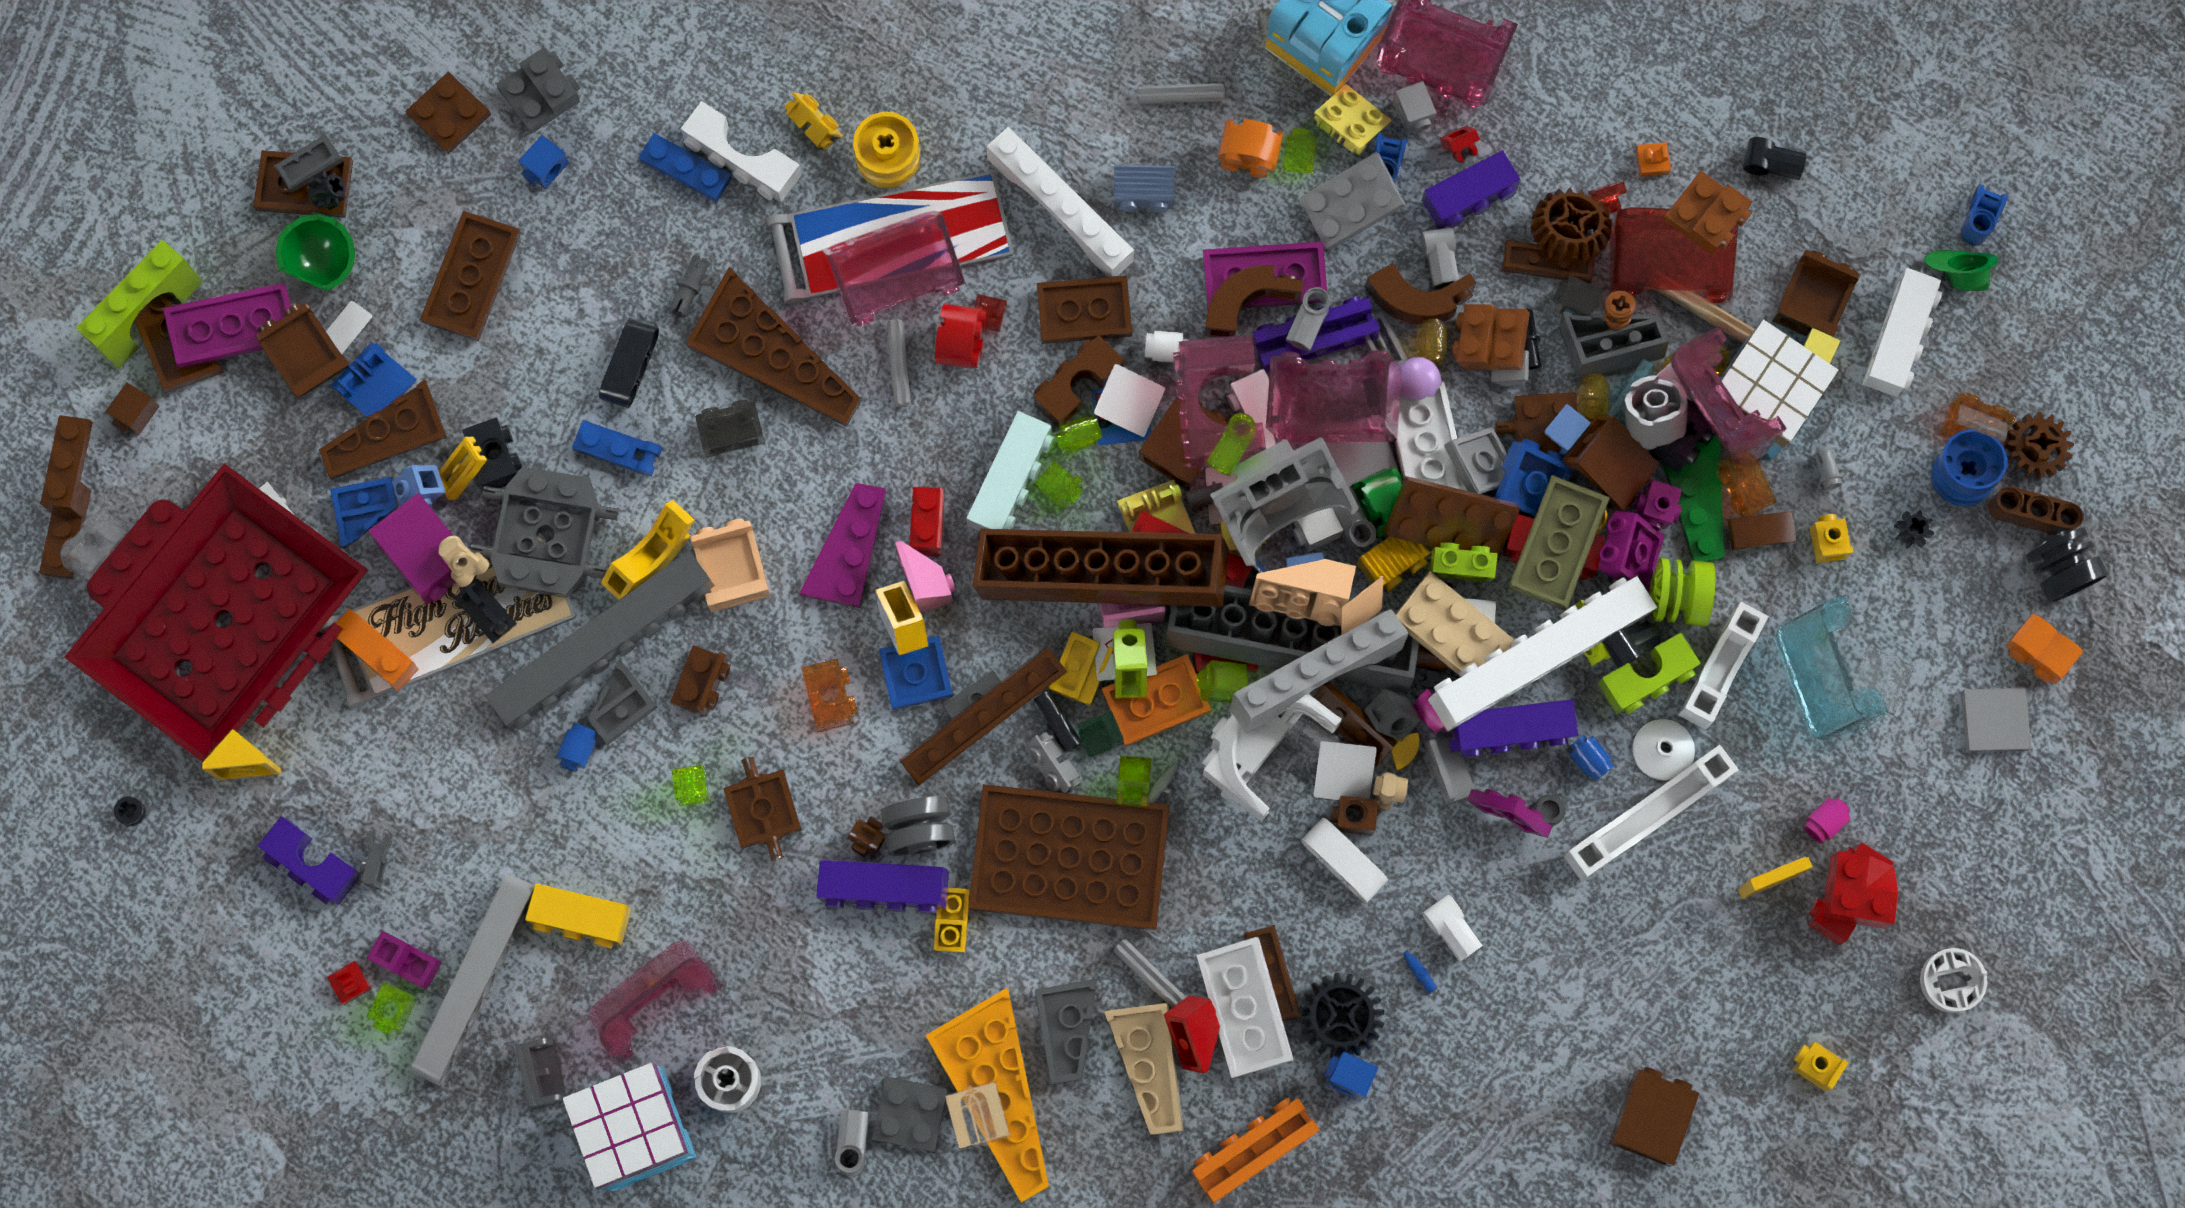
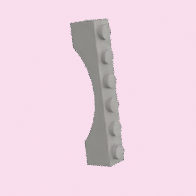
M1389 609L1235 692L1229 710L1245 733L1248 734L1272 721L1300 698L1329 680L1353 669L1376 664L1402 650L1408 636V631L1392 609Z

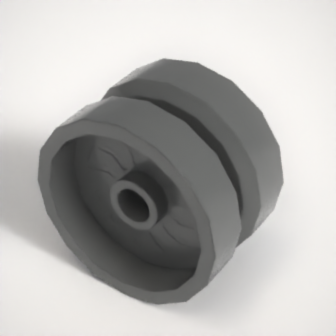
M948 797L916 798L894 803L881 809L884 828L896 830L886 837L888 854L891 856L921 854L939 850L956 843L953 825L942 822L951 815Z

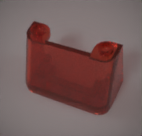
M1629 207L1617 212L1612 222V235L1610 238V294L1615 291H1625L1635 299L1644 289L1703 291V297L1709 299V302L1716 304L1724 303L1732 298L1739 225L1736 224L1732 229L1731 233L1735 236L1724 250L1718 247L1715 253L1711 255L1663 220L1670 209Z

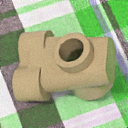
M449 536L439 545V554L451 569V578L460 587L468 586L476 575L483 574L489 567V562L480 553H473L457 536Z
M1390 772L1383 773L1380 777L1376 776L1373 795H1378L1376 797L1378 800V810H1389L1393 801L1404 803L1408 778L1397 777Z

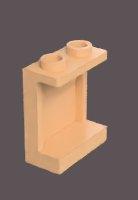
M735 519L727 522L726 527L715 530L713 527H706L697 530L696 535L690 536L698 563L715 585L710 589L711 593L705 594L711 613L771 597L750 521Z

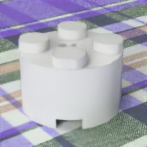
M731 1046L707 1052L698 1062L694 1072L695 1088L699 1098L713 1110L722 1113H737L749 1107L757 1098L761 1087V1073L756 1062L743 1050ZM733 1072L734 1084L722 1088L724 1084L720 1080L722 1075L729 1076Z

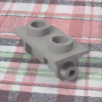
M1047 732L1039 737L1038 735L1034 736L1025 749L1028 752L1030 761L1038 767L1045 777L1048 788L1053 792L1066 793L1069 789L1073 790L1081 784L1079 781L1080 775L1069 759L1060 764L1056 760L1065 753L1054 736H1049Z

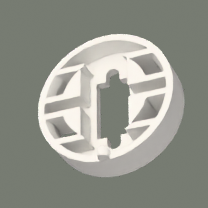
M1958 948L1945 949L1932 955L1925 962L1921 970L1920 985L1925 998L1932 1006L1943 1012L1959 1013L1973 1008L1982 1000L1987 988V971L1979 959L1970 952ZM1954 955L1961 956L1962 961L1956 960ZM1939 958L1941 964L1935 968L1934 961ZM1963 971L1964 975L1971 976V980L1966 981L1967 986L1941 992L1940 987L1935 988L1933 986V983L1938 981V976ZM1972 993L1973 1000L1968 1004L1966 997ZM1945 1000L1951 1001L1953 1007L1947 1006Z

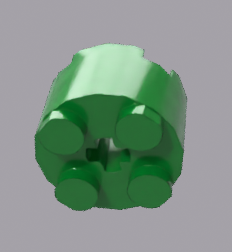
M1394 467L1377 471L1350 486V488H1353L1367 520L1376 529V539L1386 536L1384 529L1402 486L1401 476Z

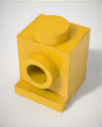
M1836 514L1823 515L1818 517V522H1815L1810 527L1816 564L1846 560L1854 552L1853 546L1850 545L1845 518L1837 519ZM1835 531L1836 539H1831L1828 532Z
M1812 1042L1808 1046L1803 1044L1794 1057L1797 1064L1793 1071L1826 1092L1833 1089L1849 1062L1839 1058L1817 1042ZM1817 1058L1825 1062L1823 1070L1816 1067L1815 1061Z

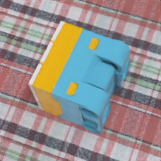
M1280 0L1268 18L1269 27L1265 49L1332 97L1345 85L1385 36L1393 5L1386 0Z

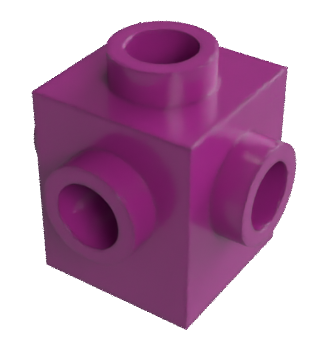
M1652 480L1644 487L1643 493L1640 492L1638 494L1634 510H1637V514L1658 531H1661V529L1665 530L1672 523H1676L1680 516L1681 505H1678L1682 489Z

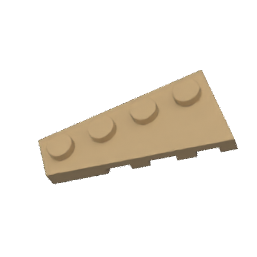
M1167 1003L1104 1011L1126 1066L1127 1074L1134 1087L1150 1135L1184 1131L1173 1041L1163 1015L1169 1011Z

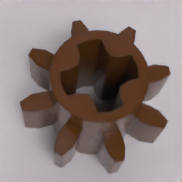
M869 817L867 822L859 819L848 836V839L854 842L851 846L852 850L863 857L866 856L868 851L875 855L887 836L881 832L883 824L872 817Z

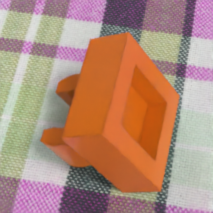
M1667 142L1637 145L1635 150L1639 177L1668 175L1670 173L1671 166Z

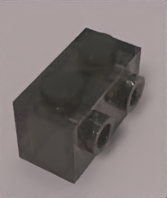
M738 400L733 402L731 407L723 409L710 407L702 410L701 414L695 415L706 458L766 443L755 401Z

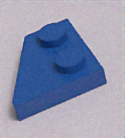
M392 477L330 489L341 547L350 546L399 508L397 497L394 493Z

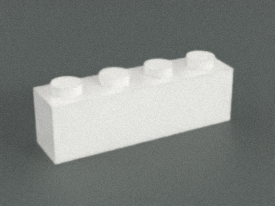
M1909 268L1905 269L1896 285L1862 385L1895 397L1903 389L1908 390L1914 377V373L1910 369L1913 362H1918L1924 347L1919 344L1922 335L1926 336L1933 322V319L1929 318V314L1932 308L1936 309L1942 296V292L1938 291L1941 280Z

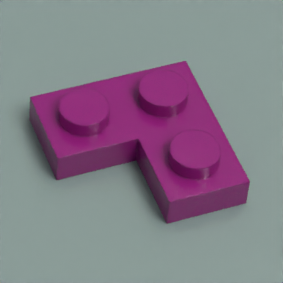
M1471 789L1467 801L1483 813L1508 819L1526 833L1548 838L1552 826L1542 819L1544 816L1542 813L1526 807V801L1512 794H1509L1508 798L1491 789H1486L1485 792Z

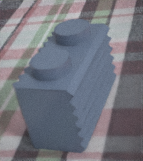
M1115 165L1114 207H1120V210L1124 212H1134L1138 208H1150L1152 212L1162 213L1168 209H1173L1175 166Z

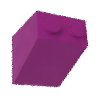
M419 493L369 530L385 558L426 605L441 599L446 594L447 589L456 583L451 578V569L439 554L440 543L445 538L453 535Z

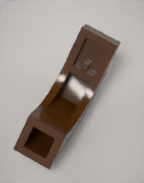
M1391 263L1367 277L1365 288L1375 303L1392 317L1411 324L1430 325L1453 318L1457 310L1455 303L1461 305L1473 296L1472 293L1476 286V281L1469 273L1441 290L1421 291L1409 285L1395 264Z
M1275 265L1252 266L1233 274L1221 284L1210 302L1204 336L1234 340L1237 318L1245 305L1259 298H1275L1300 302L1303 280H1297L1292 275L1273 277Z

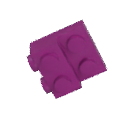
M1614 511L1613 517L1610 518L1607 524L1608 537L1606 544L1599 553V569L1613 580H1619L1624 577L1626 581H1629L1638 576L1649 593L1651 578L1655 571L1664 535L1637 513Z

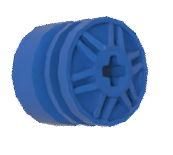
M1977 429L1959 431L1948 440L1932 465L1930 478L1934 490L1943 500L1952 505L1962 507L1978 505L1988 498L2007 470L2008 458L2004 446L1995 436L1986 431ZM1967 471L1969 474L1965 476L1962 472Z

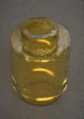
M1426 319L1423 321V324L1417 326L1416 355L1432 361L1435 365L1443 364L1444 357L1447 356V326L1441 324V320Z
M1589 374L1583 378L1579 385L1578 410L1587 418L1594 419L1597 414L1606 415L1609 411L1610 385L1603 375Z

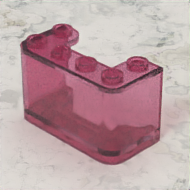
M1398 0L1380 42L1376 58L1380 70L1388 75L1397 74L1405 77L1412 84L1423 81L1425 86L1435 89L1438 94L1459 98L1470 107L1477 108L1479 105H1485L1511 46L1518 24L1504 19L1500 26H1492L1494 21L1488 19L1485 25L1431 4L1432 0Z
M1380 350L1371 351L1370 355L1365 356L1363 360H1349L1348 364H1337L1333 360H1320L1319 364H1308L1304 359L1299 358V354L1295 352H1283L1281 356H1271L1266 429L1279 440L1287 439L1290 443H1310L1320 437L1323 438L1325 443L1395 442L1398 438L1402 367L1388 352Z

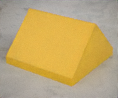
M233 729L202 763V769L217 780L281 774V768Z

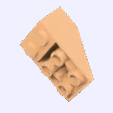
M1323 559L1258 573L1249 605L1255 606L1264 612L1276 611L1285 613L1294 619L1306 618L1315 620L1324 626H1341L1342 607L1349 601L1356 566Z

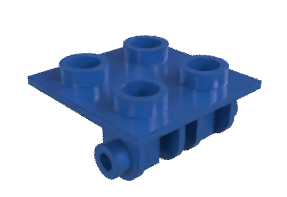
M371 342L332 383L331 387L366 417H369L404 394L417 379L386 354L380 345Z

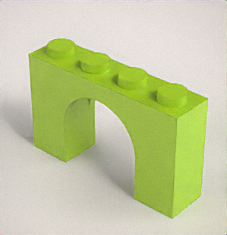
M161 240L76 329L100 354L119 369L140 348L130 337V328L139 312L152 299L166 292H169L178 301L183 303L203 281L179 253L164 240Z

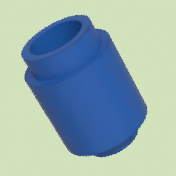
M573 723L571 729H567L557 752L556 758L561 760L559 765L573 772H577L578 768L585 769L596 743L594 739L596 732L583 725Z
M1582 735L1570 745L1573 752L1569 756L1587 777L1591 776L1595 782L1614 767L1610 761L1612 757L1593 735L1588 739L1585 735Z

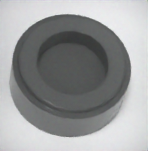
M1555 795L1540 797L1533 809L1544 815L1542 819L1552 827L1558 825L1563 820L1566 812L1563 801Z

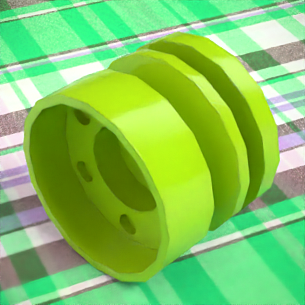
M1659 557L1651 578L1649 595L1657 606L1651 612L1653 622H1662L1666 613L1667 622L1674 624L1679 611L1682 610L1685 625L1706 627L1709 624L1714 604L1715 565L1712 562L1692 560L1685 574L1680 559H1675L1670 569L1669 559Z

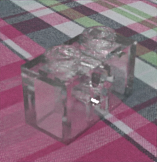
M100 508L94 516L90 515L85 519L81 530L74 538H69L63 544L60 556L64 567L88 582L131 530L130 527Z

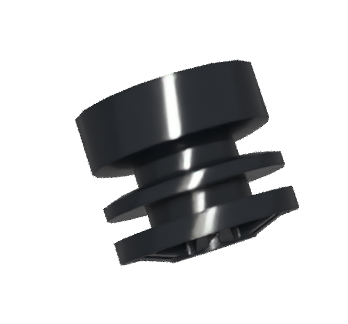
M2084 527L2054 535L2041 542L2034 550L2025 555L2029 564L2042 559L2044 561L2032 569L2034 574L2048 571L2051 574L2049 578L2040 584L2049 603L2059 601L2082 591L2109 575L2100 556L2084 558L2083 554L2094 547L2092 541L2080 545L2077 544V542L2088 536Z

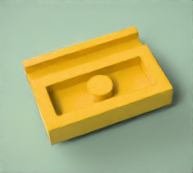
M1071 632L1059 661L1067 673L1049 686V690L1091 707L1101 682L1097 680L1095 655L1100 642ZM1108 647L1098 674L1105 670L1113 647Z

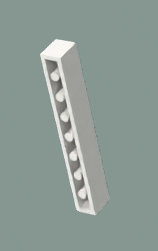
M1638 576L1629 581H1626L1624 577L1609 586L1610 592L1602 596L1599 591L1584 601L1586 606L1579 610L1576 606L1567 609L1559 615L1561 620L1553 624L1551 620L1546 621L1534 629L1537 634L1528 638L1524 634L1510 643L1511 649L1503 653L1501 649H1498L1484 658L1485 664L1477 667L1473 663L1460 671L1461 677L1452 682L1450 678H1447L1434 687L1436 692L1428 701L1447 731L1452 730L1602 643V641L1616 632L1648 616L1657 606Z

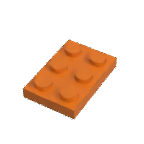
M1188 654L1156 666L1157 674L1147 676V697L1115 698V683L1101 689L1125 747L1211 713V707Z

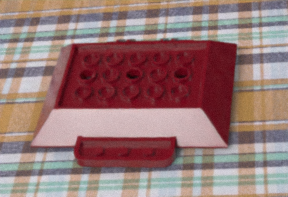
M224 463L185 511L172 501L166 499L157 500L152 503L89 579L87 592L104 609L64 658L201 762H204L232 729L238 733L263 700L267 705L254 719L261 727L264 728L277 711L281 713L283 708L292 699L290 695L317 662L321 663L324 657L332 649L330 647L344 629L333 622L321 638L316 637V635L369 570ZM264 564L270 565V576L266 579H258L256 577L258 567ZM222 613H231L232 621L230 625L225 628L218 627V616ZM305 652L307 655L280 688L276 686L301 653ZM184 661H190L192 663L190 674L184 677L178 676V665Z

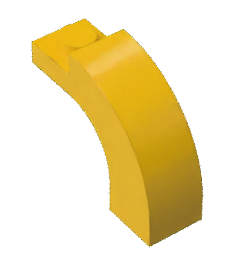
M674 500L666 503L646 536L631 551L611 563L601 584L618 600L622 599L672 562L691 536L688 531L695 519Z

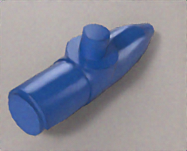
M1407 950L1403 952L1407 965L1419 983H1421L1427 993L1431 994L1437 989V985L1431 979L1427 969Z

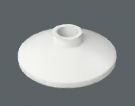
M1658 719L1645 724L1637 732L1632 745V753L1636 765L1645 775L1656 780L1669 781L1692 764L1695 746L1691 735L1682 725L1672 720ZM1661 743H1668L1671 751L1664 753L1660 748Z

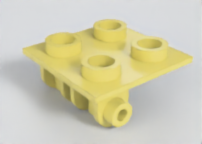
M1347 84L1314 112V120L1317 122L1316 126L1322 128L1328 134L1331 133V138L1339 134L1337 142L1340 144L1345 139L1343 146L1351 151L1353 155L1356 153L1359 156L1366 150V144L1392 121Z
M1174 480L1117 500L1129 532L1132 531L1141 511H1144L1190 534H1196L1181 499V490Z

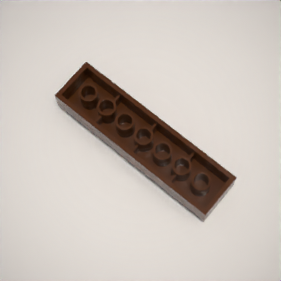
M980 529L972 586L982 600L1223 607L1229 547L1222 534Z

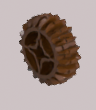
M1571 187L1566 193L1558 188L1554 195L1548 193L1544 200H1540L1537 203L1531 217L1530 229L1531 233H1534L1533 242L1540 243V251H1549V259L1553 256H1558L1560 264L1565 259H1569L1572 265L1576 263L1577 259L1585 264L1589 257L1595 259L1599 252H1603L1606 249L1612 235V219L1609 218V209H1603V201H1594V193L1590 196H1585L1583 188L1578 193H1574ZM1555 215H1558V216H1559V218H1556V221H1554V222H1550V221H1549V219L1552 218L1553 216H1555ZM1593 229L1594 233L1585 238L1584 234H1587L1588 230Z

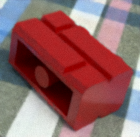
M913 487L909 546L924 556H941L945 502L944 489Z

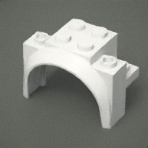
M1306 694L1280 714L1282 715L1281 719L1277 716L1272 721L1248 734L1245 733L1231 712V717L1228 720L1223 717L1212 730V751L1202 763L1206 766L1203 776L1222 790L1221 796L1229 803L1235 800L1261 822L1269 813L1268 810L1270 808L1247 787V782L1303 714L1317 721L1332 734L1342 720L1310 694Z

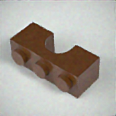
M1099 335L1093 341L1090 339L1086 340L1078 348V355L1071 362L1068 359L1065 360L1057 368V375L1050 382L1047 380L1043 381L1034 391V406L1059 430L1081 410V400L1071 390L1076 381L1091 379L1103 389L1114 365L1118 364L1124 367V359Z

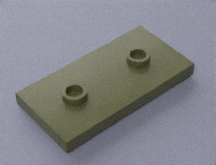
M1552 475L1508 589L1566 611L1610 497Z

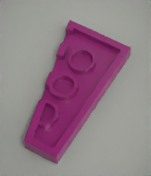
M855 483L799 593L800 596L857 608L861 607L886 488Z

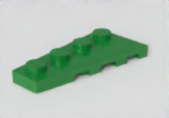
M1719 435L1714 436L1707 446L1702 444L1698 449L1701 452L1692 466L1686 464L1680 474L1663 464L1668 484L1682 489L1678 505H1681L1679 521L1691 561L1714 562L1723 560L1725 557Z

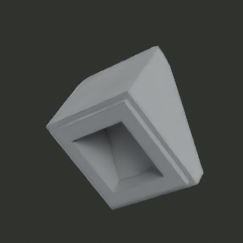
M1524 351L1522 370H1492V382L1509 387L1528 381L1529 351Z

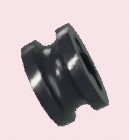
M123 797L114 806L115 818L126 826H136L145 818L146 809L144 804L134 797ZM128 804L132 807H137V811H133L135 813L133 818H129L126 815L123 816V811H127L124 808Z

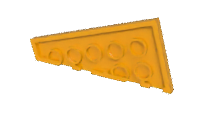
M1007 987L925 1036L958 1093L995 1083L1009 1135L995 1138L997 1135L988 1103L984 1101L980 1106L989 1139H991L988 1140L979 1106L973 1104L971 1109L977 1127L984 1139L988 1140L986 1142L1020 1202L1023 1203L1048 1188L1049 1183ZM970 1090V1091L966 1092L965 1094H971V1095H972V1093L975 1092V1091H977V1090ZM982 1092L974 1094L979 1102L987 1100ZM963 1096L961 1098L965 1105L969 1106L970 1096ZM971 1098L970 1105L977 1103L975 1098Z

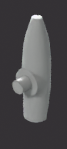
M1176 763L1168 767L1157 779L1150 793L1144 799L1146 802L1155 803L1163 793L1170 794L1172 790L1168 786L1178 767Z

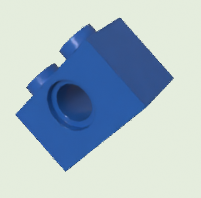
M1343 1051L1338 1057L1333 1056L1330 1059L1323 1075L1328 1078L1325 1086L1361 1102L1366 1097L1379 1067Z

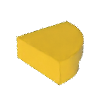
M1418 732L1407 735L1402 741L1394 739L1398 743L1390 753L1396 772L1407 767L1416 756L1419 748Z

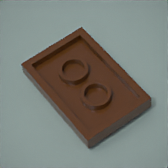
M261 150L253 205L256 211L314 215L317 213L329 217L346 218L353 168L351 157L340 156L343 162L326 172L327 176L335 173L343 180L345 184L344 195L346 196V199L340 201V206L329 211L326 205L319 209L318 206L311 202L308 196L310 187L307 184L291 193L275 169L274 165L294 153Z
M1127 275L1037 283L1042 344L1094 340L1098 335L1102 339L1132 337Z

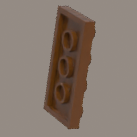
M463 211L420 321L423 324L479 342L520 238V229Z
M1405 476L1384 532L1389 537L1434 548H1440V543L1459 544V550L1471 551V546L1490 547V553H1497L1498 563L1520 508L1516 503Z

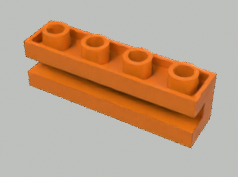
M1289 1097L1273 1107V1110L1276 1112L1274 1115L1266 1120L1261 1115L1247 1125L1249 1132L1240 1138L1235 1133L1220 1143L1223 1148L1214 1156L1207 1152L1194 1161L1196 1168L1191 1173L1212 1204L1320 1131L1314 1120H1311L1306 1113V1108L1299 1098L1291 1102Z

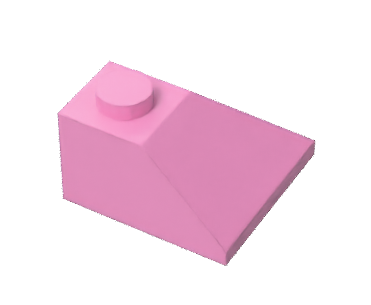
M896 542L899 562L910 593L920 613L952 603L951 593L955 592L956 588L951 574L945 575L942 566L904 542Z

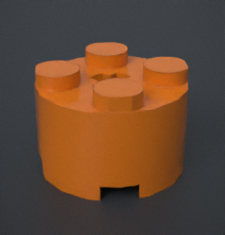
M1232 119L1227 120L1224 125L1218 159L1221 161L1220 167L1232 172L1238 171V168L1250 170L1249 174L1253 177L1267 178L1268 172H1273L1277 168L1283 132L1277 131L1276 134L1272 132V125L1260 121L1243 119V124L1240 125L1234 124Z

